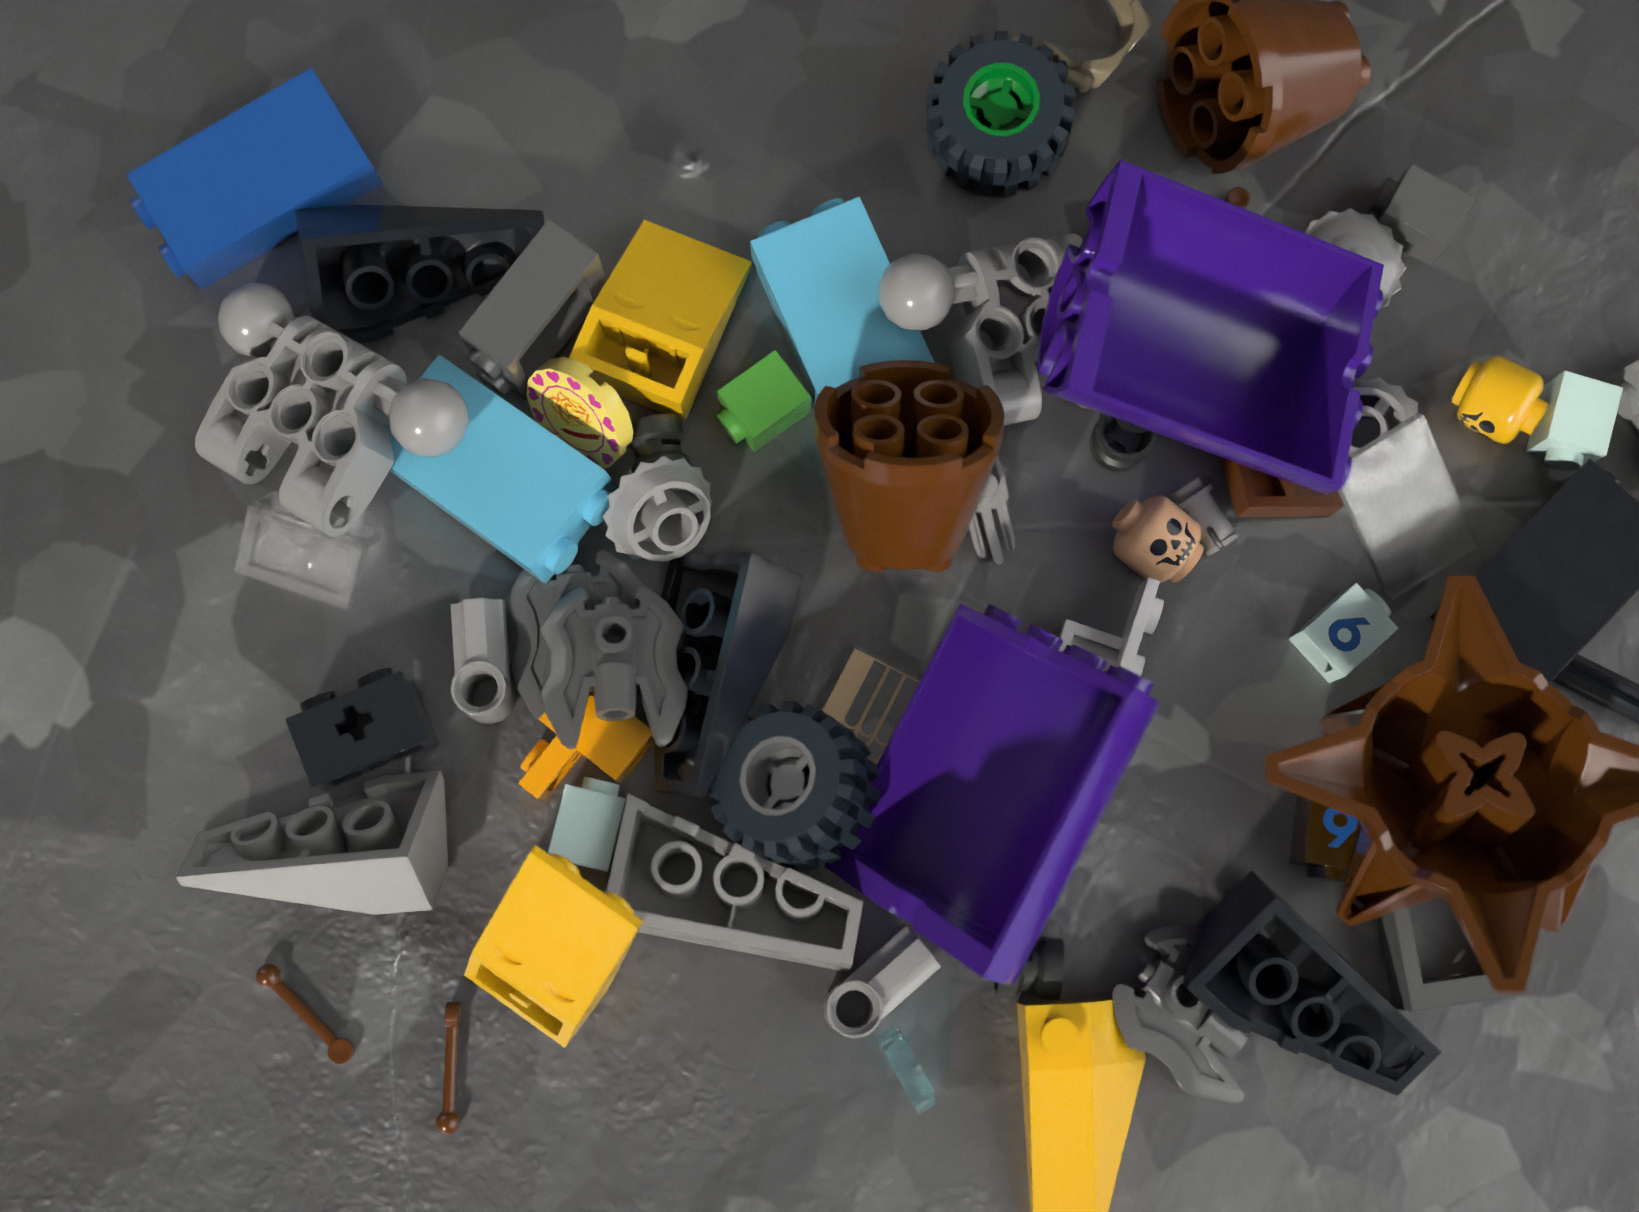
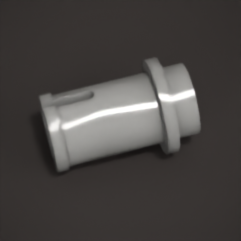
M1197 477L1171 494L1169 498L1201 526L1200 544L1204 546V553L1208 557L1219 551L1223 545L1225 547L1240 535L1234 530L1209 493L1213 489L1211 483L1205 486L1201 479Z

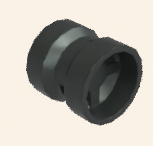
M1102 413L1090 436V451L1096 462L1105 469L1115 472L1128 471L1138 466L1155 444L1158 434ZM1114 442L1120 446H1123V448L1116 446Z
M657 414L631 421L633 439L627 447L634 451L636 460L631 467L632 473L635 472L641 462L654 463L661 456L672 461L684 457L691 466L689 456L683 453L680 442L685 434L680 415Z
M1041 937L1036 942L1015 984L1007 985L994 982L995 995L1015 997L1021 991L1034 992L1039 999L1059 1000L1064 973L1063 938Z

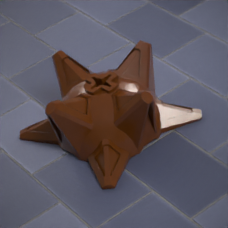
M1448 575L1422 661L1405 668L1394 678L1330 709L1320 719L1321 728L1326 736L1265 755V780L1269 784L1359 819L1362 825L1361 832L1336 908V914L1348 926H1355L1439 896L1448 900L1494 991L1499 994L1524 993L1526 990L1541 928L1546 931L1557 932L1565 924L1596 857L1608 842L1612 828L1639 818V745L1601 732L1587 711L1574 706L1563 694L1547 682L1541 672L1520 663L1476 577Z

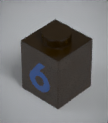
M1297 795L1289 863L1308 866V878L1345 882V875L1349 870L1362 828L1359 819Z

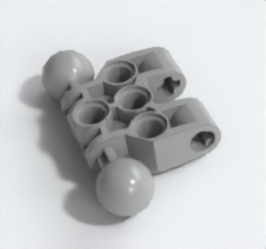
M1074 233L1045 239L1029 237L1017 244L963 253L959 259L958 266L947 268L946 265L931 255L911 253L895 259L885 269L879 284V304L887 319L900 328L922 331L939 325L949 314L952 304L963 302L966 317L961 321L947 346L955 379L975 388L988 385L997 394L1003 405L1004 425L1033 420L1040 415L1042 408V394L1035 365L1040 335L1034 328L1033 320L1042 326L1049 295L1067 246L1071 244L1080 248L1083 240ZM1018 264L1027 270L1030 281L1021 275ZM979 330L985 332L991 338L993 350L988 349L982 343Z
M249 282L234 288L222 299L218 314L220 334L237 353L258 358L233 367L229 372L196 434L195 448L197 454L240 482L251 485L260 482L271 472L291 442L297 444V453L280 486V504L287 511L331 537L341 536L355 525L394 464L390 433L387 428L388 422H390L391 433L399 444L409 453L419 456L437 457L451 452L464 438L469 424L467 405L460 393L449 383L422 378L406 384L407 380L404 370L394 362L315 318L302 316L295 319L293 306L276 287Z

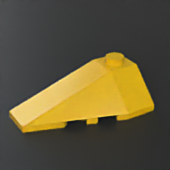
M1113 997L1017 1002L1030 1212H1108L1146 1061L1145 1052L1127 1047L1115 1019Z

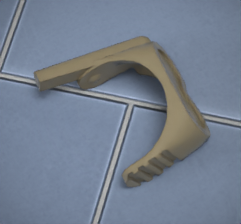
M1108 0L1115 10L1119 23L1118 41L1110 57L1098 60H1084L1078 65L1047 41L1041 42L1038 47L1033 44L1031 47L1039 50L1045 44L1053 50L1052 65L1063 61L1069 71L1066 84L1073 83L1075 90L1084 93L1090 88L1096 89L1110 76L1125 58L1128 51L1153 24L1149 13L1138 0ZM1016 35L1011 38V41L1018 42L1019 37Z

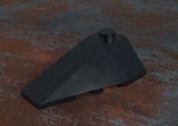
M362 204L295 210L311 317L358 343H368L395 334L393 328L424 315L428 320L445 313V306L471 295L485 296L493 290L544 226V214L542 210Z
M752 552L684 554L682 557L670 560L661 598L668 602L685 626L676 648L677 669L688 687L686 708L671 742L666 746H658L655 743V791L674 795L705 797L790 634L803 575Z
M1251 870L1208 913L1183 979V984L1228 1026L1247 1034L1249 1031L1277 1042L1283 1049L1295 1054L1302 1052L1329 1063L1336 1071L1397 1096L1442 1053L1437 1046L1254 871Z

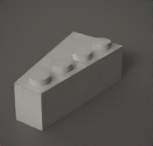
M627 795L607 891L623 898L633 909L634 915L643 921L638 931L639 933L850 973L863 901L789 867L785 868L742 848L737 843H730L700 829V826L678 816L674 817L633 795Z

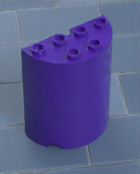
M1120 160L1105 177L1085 209L1090 227L1080 248L1068 244L1057 271L1047 302L1038 345V373L1048 376L1042 389L1051 395L1312 491L1326 494L1341 490L1351 473L1352 458L1349 455L1353 429L1358 424L1363 410V403L1359 399L1360 391L1353 389L1354 378H1360L1366 372L1372 360L1373 346L1369 343L1374 319L1383 303V292L1380 290L1384 265Z
M960 603L877 763L879 778L869 781V783L880 789L879 803L869 804L868 812L875 816L870 829L861 825L856 835L862 841L855 849L852 850L844 845L839 849L842 859L831 865L826 862L824 867L888 912L913 924L912 929L982 978L1001 984L1013 985L1028 960L1161 703L1149 696L1154 683L1119 665L1117 668L1110 665L1107 672L1104 673L1103 670L1108 661L1075 644L1072 646L1067 644L1064 651L1060 652L1059 649L1063 640L1033 624H1029L1025 634L1017 631L1022 622L1020 619L991 604H988L984 614Z

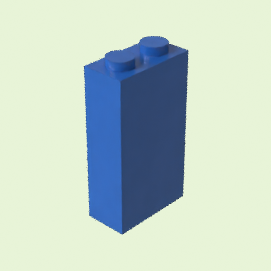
M312 67L126 174L138 194L129 199L131 205L149 230L158 227L166 241L165 244L158 247L164 260L178 278L187 274L202 290L297 235L298 228L295 210L348 205L383 185L370 160Z

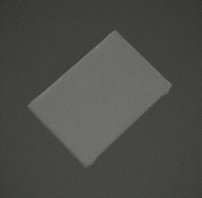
M1416 413L1350 454L1352 458L1351 473L1342 489L1338 490L1378 579L1381 591L1387 599L1393 601L1479 546L1424 415Z

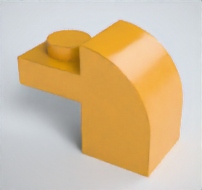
M589 696L577 747L568 749L562 745L557 735L550 744L542 739L522 762L520 768L526 774L518 784L537 799L546 802L583 755L615 781L622 784L655 742L652 731L635 716L623 721L598 719L596 717L594 696ZM544 712L538 720L555 732Z

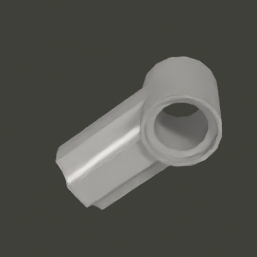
M465 599L459 603L451 604L455 676L451 684V694L458 708L470 718L481 724H495L503 721L510 715L516 702V692L510 677L506 604L502 599ZM486 679L495 680L498 690L494 700L483 707L472 706L470 698L474 686Z
M904 926L843 981L830 989L826 994L823 1004L824 1017L829 1026L842 1036L849 1038L865 1037L872 1033L883 1018L941 966L920 939L907 926ZM857 990L865 995L869 1003V1013L863 1023L858 1026L848 1027L839 1021L836 1015V1004L842 994L847 991Z

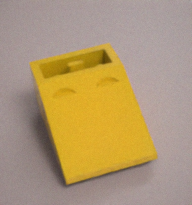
M644 220L593 302L569 359L589 366L593 372L588 376L599 386L606 381L617 391L620 397L663 414L680 415L682 421L686 422L752 267V261Z
M535 845L473 949L464 976L565 1048L608 991L643 921L634 915L633 909L623 898L612 892H602L583 879L579 870L571 861L558 854L550 855Z

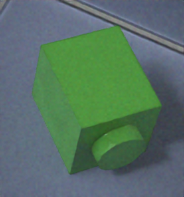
M776 350L717 391L719 405L722 409L716 414L719 423L736 444L745 439L754 452L811 412V396Z

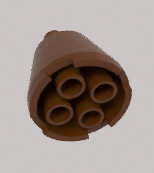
M1179 0L1167 16L1160 35L1168 42L1166 78L1156 80L1159 103L1166 127L1181 154L1185 158L1196 157L1212 169V174H1221L1250 167L1339 118L1351 107L1358 90L1366 88L1370 80V64L1367 58L1361 54L1359 40L1350 21L1349 10L1341 1Z
M893 360L860 366L858 378L841 384L836 388L826 385L821 390L814 407L815 441L845 541L848 547L856 554V562L862 569L880 572L888 568L900 570L923 568L928 571L938 572L948 569L953 564L954 554L960 549L1003 440V405L997 394L988 385L975 388L963 381L950 377L951 367L947 365L916 360Z

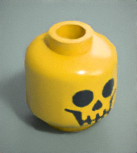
M1498 355L1490 357L1483 364L1474 361L1462 378L1451 403L1459 406L1457 410L1459 423L1500 444L1511 442L1520 431L1532 435L1550 404L1540 399L1544 381L1538 373Z

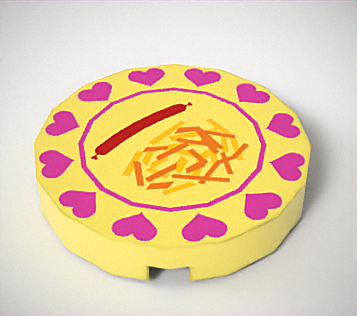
M566 357L549 359L533 373L527 382V399L534 418L538 424L601 468H609L627 451L626 447L633 439V427L626 406L617 391L606 381L599 386L588 376L593 370L586 364Z

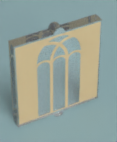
M855 645L821 710L856 734L855 736L864 742L871 752L867 758L877 765L921 678L905 671V665L902 662H896L893 665Z

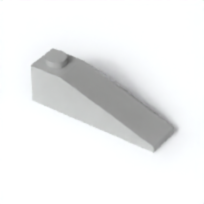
M440 770L385 775L365 781V792L332 802L329 793L310 798L309 808L292 815L277 819L273 813L265 812L198 833L176 878L181 886L372 915L433 910L448 868L443 775Z

